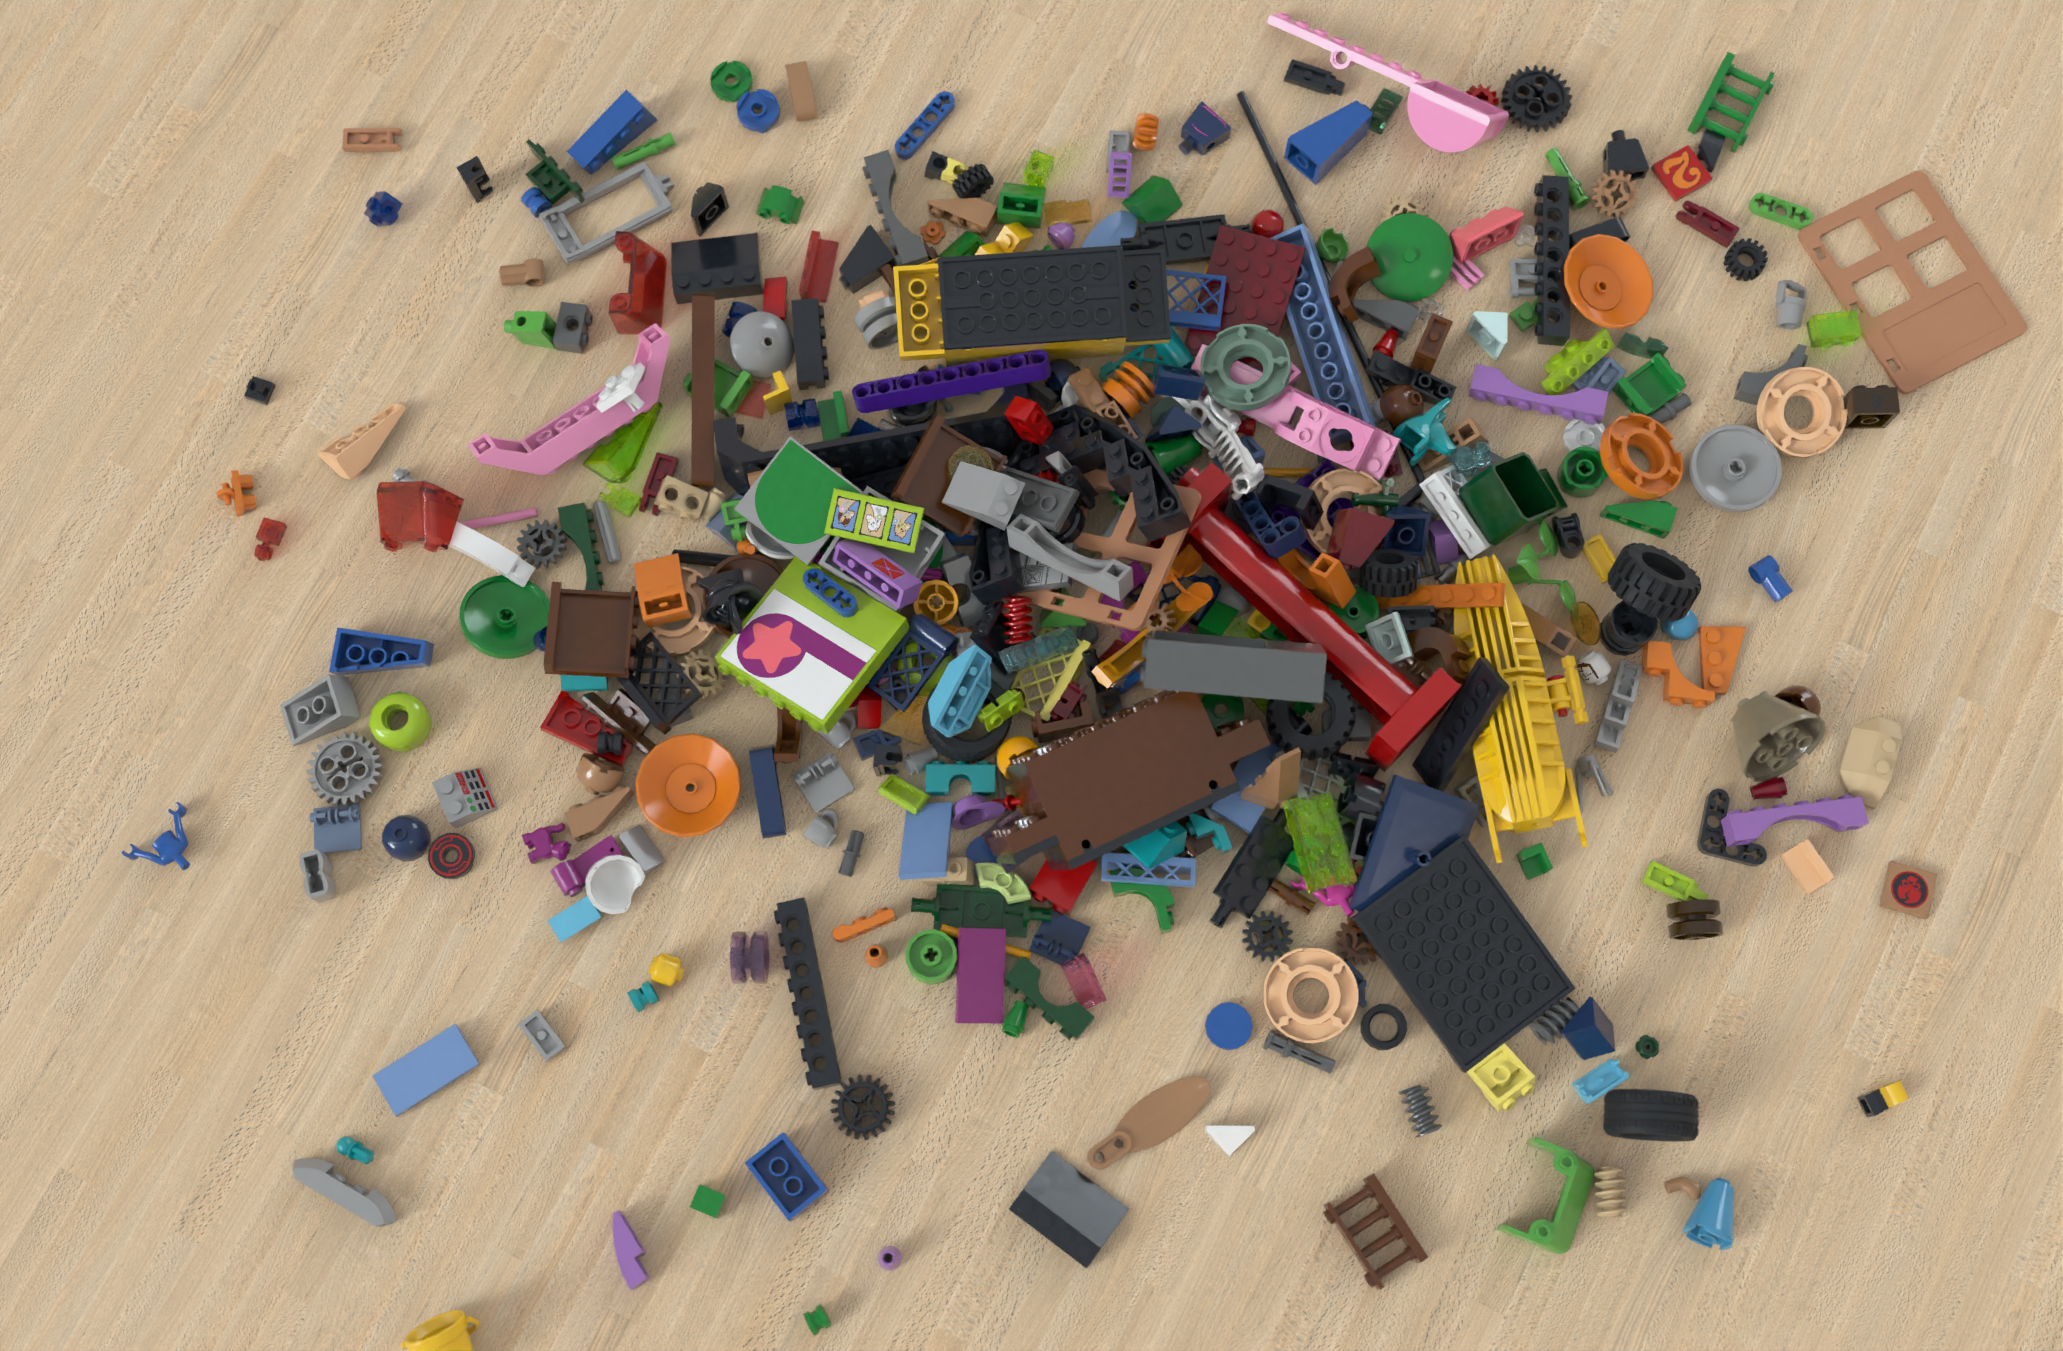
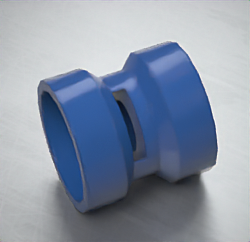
M537 187L528 189L521 198V202L526 207H530V212L536 218H539V213L549 210L552 206V203L542 196V192Z

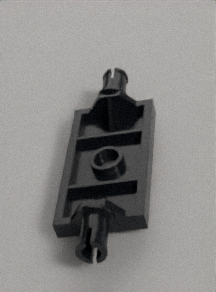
M1225 214L1139 224V237L1120 238L1121 251L1165 248L1166 265L1205 261L1211 258L1221 225L1251 233V229H1249L1251 226L1250 224L1231 226L1226 223Z
M1290 807L1280 808L1273 821L1267 816L1261 815L1212 892L1220 899L1219 907L1209 920L1213 925L1222 929L1231 912L1236 911L1248 919L1254 914L1284 866L1290 852L1295 848L1294 845L1297 840L1284 829L1295 813Z

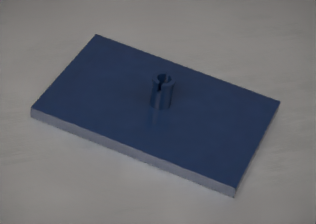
M1393 775L1348 908L1361 911L1418 867L1429 865L1430 862L1428 860H1431L1433 856L1461 835H1465L1468 839L1480 805L1407 778Z

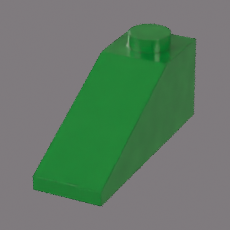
M1666 501L1606 505L1600 517L1664 539L1671 530L1678 508L1673 507L1672 504Z

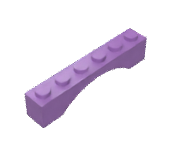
M1476 364L1468 397H1473L1476 401H1492L1499 406L1511 405L1523 411L1534 410L1539 411L1542 415L1553 414L1561 416L1565 420L1577 419L1586 424L1595 425L1601 424L1609 392L1586 387L1565 395L1537 394L1515 385L1498 368Z
M1851 794L1840 796L1838 800H1830L1829 797L1816 800V803H1808V800L1794 803L1793 806H1786V803L1772 806L1771 809H1764V806L1751 808L1749 812H1742V809L1729 811L1728 815L1721 820L1727 847L1750 844L1768 827L1788 820L1813 821L1828 826L1837 832L1860 829L1869 823L1862 796L1852 797Z

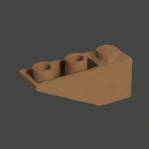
M980 198L928 201V212L933 217L946 219L952 225L967 228L970 232L979 236L987 237L997 218L998 207Z
M1521 603L1534 638L1565 657L1578 637Z
M620 786L612 791L613 793L609 795L593 797L591 802L582 805L580 803L569 808L570 811L564 814L573 838L580 842L599 834L634 795L633 790L630 787Z

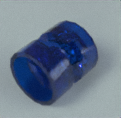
M732 302L728 313L730 318L726 319L722 333L730 338L731 331L737 321L749 313L758 312V310L743 302Z
M815 398L803 400L801 404L797 401L784 403L789 431L800 430L804 425L807 428L820 426Z

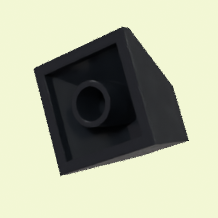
M707 182L703 187H699L693 196L691 218L699 237L729 208L724 188L721 185Z
M1358 812L1348 858L1360 861L1365 860L1379 819L1378 816Z

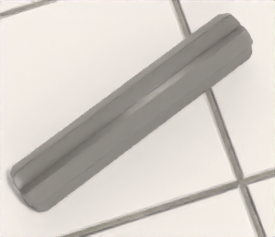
M598 500L593 503V508L607 560L609 563L614 564L621 561V556L607 504L605 501Z

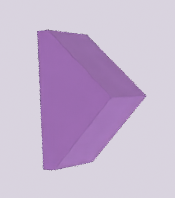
M1443 519L1431 521L1428 531L1438 565L1447 564L1450 560H1455L1458 557L1457 540Z

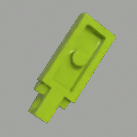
M1655 861L1649 863L1641 883L1679 901L1703 900L1709 896V894L1698 890L1699 885L1695 883V880Z

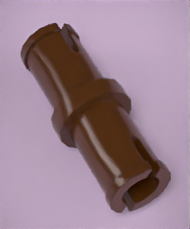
M1275 878L1268 890L1285 900V904L1295 906L1306 913V915H1309L1316 903L1300 894L1297 888L1292 889L1277 878Z

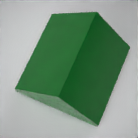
M1155 175L1151 176L1130 194L1129 198L1122 201V205L1141 223L1166 221L1183 206L1171 182L1168 179Z

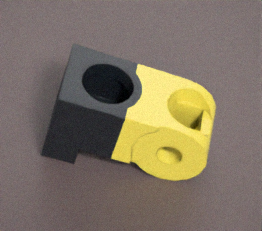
M932 151L924 177L929 179L934 177L952 185L954 179H958L957 176L963 174L962 171H967L968 168L961 162Z

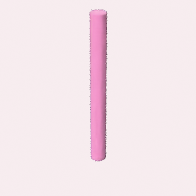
M536 508L459 523L475 529L537 517L538 512Z

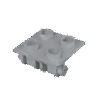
M831 751L792 775L815 813L855 790Z

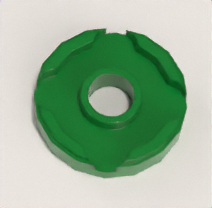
M739 61L722 62L711 73L710 83L713 93L725 102H737L744 93L752 90L753 78L751 71L745 64ZM733 77L737 79V82L729 85L726 83L727 79Z
M1206 693L1201 700L1214 730H1218L1217 726L1223 723L1237 721L1244 716V703L1240 696ZM1219 704H1224L1228 709V713L1226 715H1219L1215 707Z

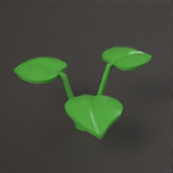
M1543 520L1539 523V534L1545 546L1544 551L1536 555L1532 545L1526 544L1516 561L1520 565L1510 567L1508 575L1513 585L1527 582L1528 585L1533 583L1557 584L1560 587L1559 591L1562 600L1570 612L1571 620H1574L1577 601L1570 583L1567 580L1562 582L1561 580L1540 579L1541 572L1537 560L1549 552L1552 557L1556 556L1558 552L1555 534L1546 521Z

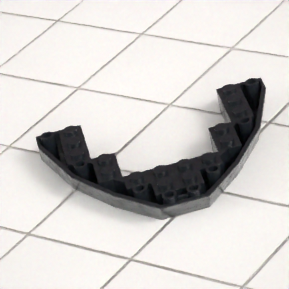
M1076 404L1046 415L1054 428L1043 446L1022 439L1006 464L1007 467L1031 475H1038L1040 471L1046 473L1048 470L1051 473H1057L1045 457L1059 451L1072 467L1076 465L1082 474L1106 465L1108 482L1117 494L1123 496L1133 492L1138 528L1149 542L1192 526L1179 493L1149 449L1114 422ZM1011 516L1008 525L1015 519ZM981 520L969 578L971 592L985 605L1024 590L1020 554L1019 551L1009 547L1007 527L1004 531Z

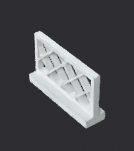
M1454 464L1434 473L1419 485L1469 559H1472L1493 545L1487 542L1459 497V488L1465 485L1467 481ZM1452 487L1456 488L1457 492L1453 491Z

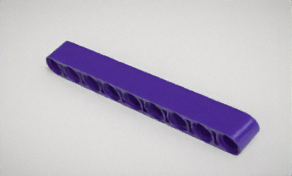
M1033 350L860 383L852 389V395L857 410L861 413H870L1044 380L1051 375L1052 370L1048 353L1044 350Z

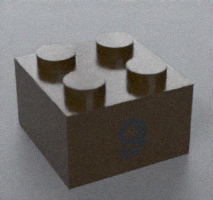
M1864 385L1853 387L1843 398L1844 409H1847V421L1844 429L1885 428L1900 413L1897 387L1879 385L1875 388H1866Z

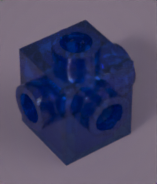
M386 191L376 192L367 201V209L364 214L370 218L369 221L378 227L389 226L398 219V211L403 203Z

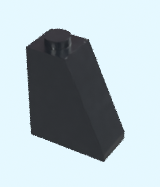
M871 225L865 229L839 268L841 276L839 281L844 289L849 288L852 294L881 277L882 266L889 264L892 269L896 266L895 257Z

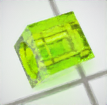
M1034 149L1024 170V181L1031 186L1045 187L1054 167V157ZM1041 169L1043 171L1040 173H1036L1033 170Z

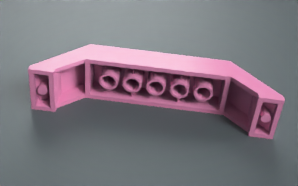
M656 323L637 335L640 340L633 366L640 362L646 369L634 391L644 401V405L636 412L624 400H621L601 413L596 405L600 399L599 394L605 389V385L521 441L490 437L486 432L469 443L468 446L480 463L543 476L554 473L561 464L574 460L578 453L584 449L592 448L598 440L612 435L615 429L621 425L629 424L635 416L641 412H647L653 407V404L658 400L670 343L669 336Z

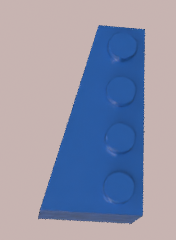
M626 89L567 152L584 170L592 175L658 119Z
M337 628L329 673L339 676L429 667L434 644L426 640Z

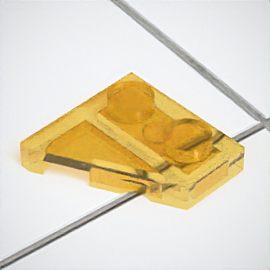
M917 695L905 713L898 709L887 722L880 725L879 729L895 737L899 736L902 740L920 746L925 735L922 724V712L927 699Z

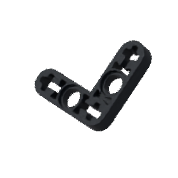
M1723 789L1712 790L1705 799L1697 840L1699 851L1708 856L1753 867L1759 866L1767 858L1766 850L1759 844L1750 843L1736 846L1738 853L1735 856L1727 853L1725 836H1723L1721 820L1727 816L1729 795ZM1719 795V799L1723 800V802L1718 804L1716 811H1710L1709 809H1714L1716 801L1712 798ZM1709 816L1718 818L1719 826L1717 828H1712L1708 825L1707 819ZM1711 839V843L1715 845H1719L1721 841L1723 843L1721 844V847L1713 846L1710 849H1707V845L1704 844V841ZM1754 850H1756V854L1760 856V858L1756 859L1755 861L1753 860V856L1748 854L1744 855L1743 858H1741L1743 852L1751 853Z

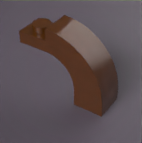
M1369 246L1347 258L1335 271L1329 285L1330 300L1337 311H1340L1342 317L1347 316L1350 323L1359 319L1354 305V296L1357 290L1367 281L1382 275L1378 261Z
M1436 627L1420 628L1407 635L1414 658L1426 661L1441 653L1447 674L1457 683L1463 684L1469 674V667L1465 660L1472 657V654L1467 644L1460 637Z
M777 707L778 727L774 762H782L784 764L798 762L802 749L803 719L799 721L790 714L788 709Z

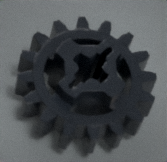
M1261 911L1260 918L1254 914L1252 915L1253 923L1251 921L1245 923L1249 929L1242 930V934L1247 935L1242 940V943H1248L1249 946L1245 951L1249 952L1252 950L1254 952L1252 955L1253 959L1259 955L1261 956V962H1264L1266 957H1269L1270 962H1274L1275 955L1280 959L1283 956L1281 951L1288 953L1290 950L1286 944H1292L1293 940L1288 938V936L1293 933V930L1286 929L1289 922L1282 923V915L1275 918L1274 911H1271L1269 916H1266L1265 912ZM1261 922H1272L1268 926H1262L1259 924ZM1278 927L1280 928V930H1281V932H1282L1283 941H1282L1281 938L1278 937V933H1277ZM1271 929H1273L1271 933L1272 935L1270 937L1271 939H1269L1267 942L1265 941V943L1262 945L1261 943L1263 942L1264 938L1263 934H1266ZM1252 933L1257 937L1258 944L1256 946L1252 940ZM1273 947L1274 949H1276L1271 952L1263 951L1264 948Z

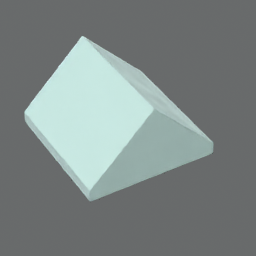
M1474 312L1466 332L1495 361L1500 358L1507 344L1508 313Z
M1398 612L1391 613L1365 625L1372 647L1391 665L1414 657Z

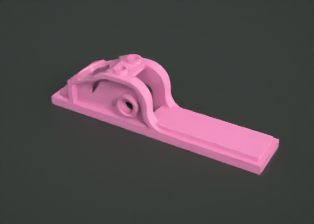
M1202 344L1191 369L1201 371V358L1207 345ZM1236 360L1232 364L1229 374L1235 383L1248 385L1257 382L1263 375V372ZM1287 385L1284 392L1269 405L1256 410L1239 411L1275 429L1274 432L1277 435L1308 451L1351 470L1365 472L1378 480L1384 476L1401 439L1290 385ZM1203 386L1201 393L1207 395L1208 392L1205 386ZM1300 407L1304 409V412L1297 427H1295L1291 423ZM1332 428L1350 431L1354 443V448L1351 451H1340L1332 447L1328 435Z

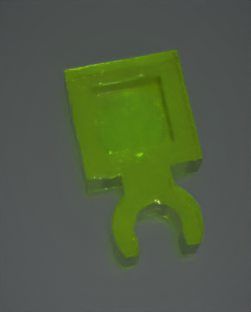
M606 483L607 488L611 492L607 495L600 492L601 498L607 502L612 501L610 506L613 509L631 518L641 502V497L624 487H621L618 492L613 484Z

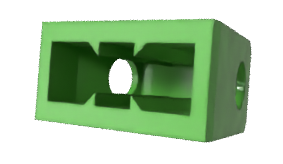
M517 311L514 314L513 320H505L504 332L512 333L521 343L556 349L553 344L556 323L547 312Z

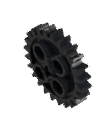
M1534 65L1533 70L1526 66L1524 72L1518 69L1516 75L1511 74L1510 79L1505 83L1501 102L1505 104L1502 109L1509 110V117H1514L1512 124L1520 122V129L1524 125L1527 126L1528 132L1532 127H1535L1536 133L1539 132L1540 127L1547 132L1549 125L1554 129L1557 122L1561 124L1564 117H1567L1568 110L1572 105L1570 103L1572 95L1569 94L1571 88L1565 87L1567 80L1560 81L1561 74L1554 76V69L1546 72V66H1543L1541 70H1538L1537 65ZM1530 110L1535 111L1537 114L1531 113Z

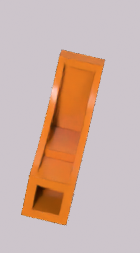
M1648 641L1643 646L1642 673H1648L1651 677H1661L1664 675L1663 701L1670 702V705L1673 706L1692 704L1694 708L1699 709L1707 708V706L1715 701V692L1697 687L1682 675L1675 664L1671 643Z

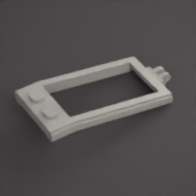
M643 161L582 193L585 200L583 203L574 197L554 208L539 213V218L563 260L568 265L672 213V206L666 196L669 194V190H672L675 186L673 182H669L671 179L668 175L659 177V175L653 176L647 164ZM641 177L658 206L582 246L565 215Z

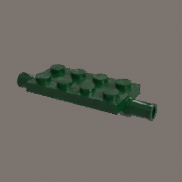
M937 884L936 897H933V899L912 897L911 912L932 913V916H934L933 929L940 931L942 924L958 929L959 927L1005 928L1006 937L1027 938V927L1030 920L1051 922L1052 907H1032L1029 904V900L1008 904L1005 896L998 890L976 886Z

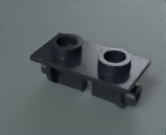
M1076 465L1057 477L1062 485L1079 491L1080 494L1076 500L1079 507L1082 505L1088 509L1095 507L1094 497L1098 495V492Z
M1338 751L1330 755V761L1333 763L1328 773L1348 777L1352 772L1374 778L1380 766H1377L1376 762H1373L1370 758L1366 759L1355 756L1354 760H1352L1351 755Z

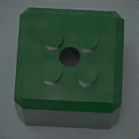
M1525 452L1491 464L1459 488L1461 501L1487 542L1494 546L1528 532L1559 510V501L1531 457Z

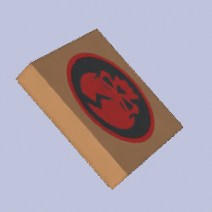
M1890 861L1879 906L1924 920L1928 919L1937 874Z

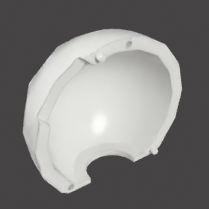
M617 854L605 856L594 863L589 869L585 881L586 893L592 905L601 912L609 914L624 913L632 903L631 898L638 886L642 885L645 874L641 866L630 857Z

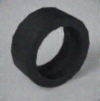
M1379 1004L1370 1008L1363 1015L1360 1023L1361 1034L1364 1041L1370 1047L1377 1050H1389L1398 1046L1405 1038L1407 1021L1397 1007L1389 1004ZM1386 1013L1395 1019L1397 1033L1391 1040L1380 1041L1372 1035L1370 1022L1375 1015Z

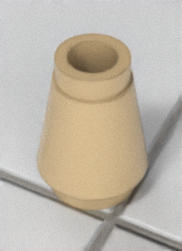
M713 487L711 491H708V496L700 516L711 521L722 509L720 503L726 501L729 496Z

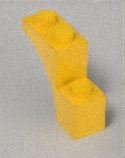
M1019 221L1007 224L994 242L980 246L975 255L1023 252L1034 235Z

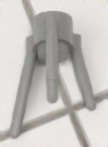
M1595 755L1578 759L1579 766L1575 767L1577 798L1581 814L1583 812L1582 774H1584L1585 778L1594 776L1603 797L1606 796L1604 787L1610 796L1613 795Z

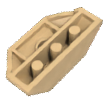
M1879 716L1851 728L1839 768L1844 784L1852 797L1862 796L1864 806L1873 809L1877 807L1891 781L1902 742L1900 724Z

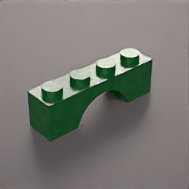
M1022 956L1004 977L1005 981H1007L1005 986L1014 994L1017 992L1021 993L1025 997L1023 1001L1034 1010L1037 1007L1043 1012L1041 1017L1052 1025L1055 1022L1061 1028L1059 1032L1068 1040L1073 1038L1077 1041L1094 1021L1095 1017L1078 1002L1067 1006H1056L1046 1001L1038 987L1041 971Z

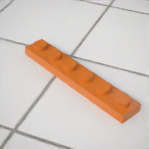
M1500 582L1417 586L1413 593L1406 596L1387 598L1374 595L1379 604V611H1388V607L1435 606L1436 609L1504 607L1505 584Z

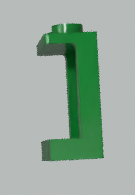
M1656 353L1650 361L1631 375L1617 381L1612 390L1632 413L1650 416L1662 408L1664 403L1670 402L1681 394L1686 384L1684 378L1672 369L1668 359Z

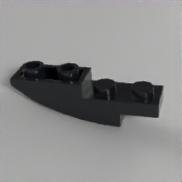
M1378 351L1373 352L1365 370L1366 373L1382 380V385L1388 388L1398 384L1411 385L1418 390L1424 402L1435 405L1447 397L1452 400L1457 388L1420 368L1414 370Z

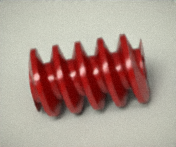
M1026 596L1003 597L1010 600L1009 603L1003 605V607L1010 609V612L1003 614L1004 617L1010 618V621L1004 623V626L1010 627V630L1004 632V635L1011 636V639L1004 641V644L1027 643V641L1033 639V635L1027 633L1033 630V626L1026 624L1033 620L1032 616L1026 615L1032 612V607L1026 606L1032 603V599Z

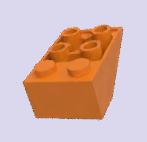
M678 553L634 563L638 598L643 621L647 628L692 618Z

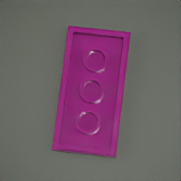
M959 927L955 1023L1002 1024L1006 947L1005 928Z

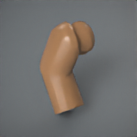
M1687 1177L1664 1182L1668 1194L1682 1190L1692 1200H1697L1701 1197L1702 1189L1700 1185Z

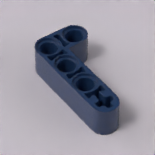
M1253 491L1247 494L1243 493L1239 500H1234L1271 558L1282 557L1305 542L1307 534L1297 517H1287L1274 525Z
M774 744L753 747L749 750L763 839L787 835L776 768L777 762H774Z

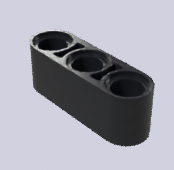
M1616 217L1569 234V251L1581 239L1597 234L1617 237L1624 242L1630 238V235L1622 218Z

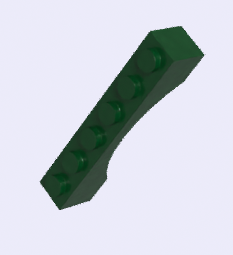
M584 502L558 507L562 531L577 545L584 558L587 577L585 590L602 591L601 586L605 585L603 573L599 572L598 564H601V557L599 551H595L594 543H598L596 531L592 530L591 522H594L592 509H588Z

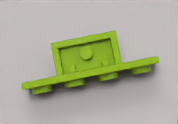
M1603 328L1588 342L1577 339L1569 341L1559 353L1549 359L1550 361L1543 367L1546 373L1550 375L1541 382L1547 395H1560L1615 347L1607 329Z

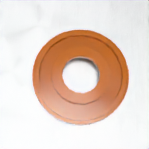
M1631 413L1629 416H1620L1606 427L1600 441L1601 461L1610 479L1622 491L1640 499L1654 500L1672 491L1682 478L1683 459L1681 452L1676 453L1670 442L1674 439L1670 432L1658 421L1643 414ZM1627 446H1634L1644 452L1649 462V471L1647 473L1641 471L1631 461Z

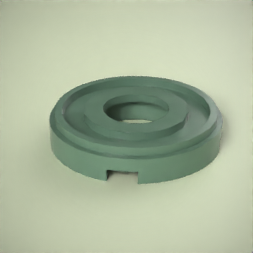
M1240 324L1229 327L1216 335L1217 338L1209 347L1206 346L1201 358V373L1205 377L1204 386L1217 403L1227 408L1238 411H1251L1265 407L1284 392L1290 380L1291 360L1288 348L1280 337H1276L1268 332L1266 327L1255 324ZM1252 357L1262 364L1263 375L1257 382L1248 385L1237 384L1231 379L1229 374L1232 364L1240 358Z

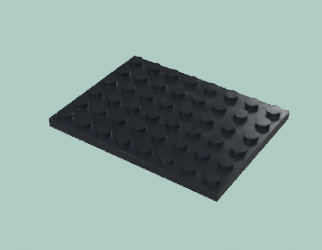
M1461 835L1433 856L1431 860H1428L1430 862L1429 865L1418 867L1351 918L1463 1073H1466L1576 988L1467 837Z

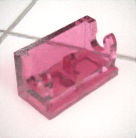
M1084 953L1060 964L1077 1002L1083 1005L1085 1009L1107 1001L1094 970Z

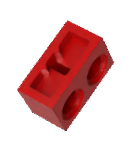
M1015 396L1004 413L1021 439L1042 446L1054 428L1038 403Z

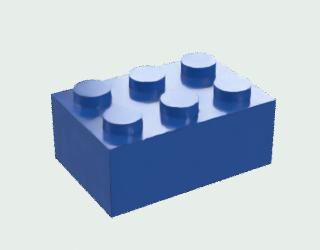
M784 1132L745 1162L788 1221H793L830 1191Z

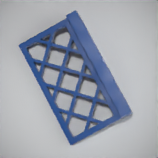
M1166 270V276H1174L1179 282L1168 290V295L1176 304L1169 309L1170 326L1220 331L1226 276ZM1190 278L1196 279L1200 284L1192 292L1184 285V282ZM1211 281H1221L1220 290L1212 295L1206 285ZM1179 286H1182L1188 295L1178 302L1171 293ZM1203 288L1210 298L1200 305L1193 295ZM1220 294L1218 302L1215 297ZM1191 297L1198 307L1192 312H1186L1181 304ZM1213 300L1218 306L1217 315L1207 314L1203 307Z

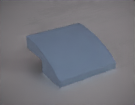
M1603 356L1570 386L1577 391L1588 387L1610 393L1626 370L1613 358H1605Z

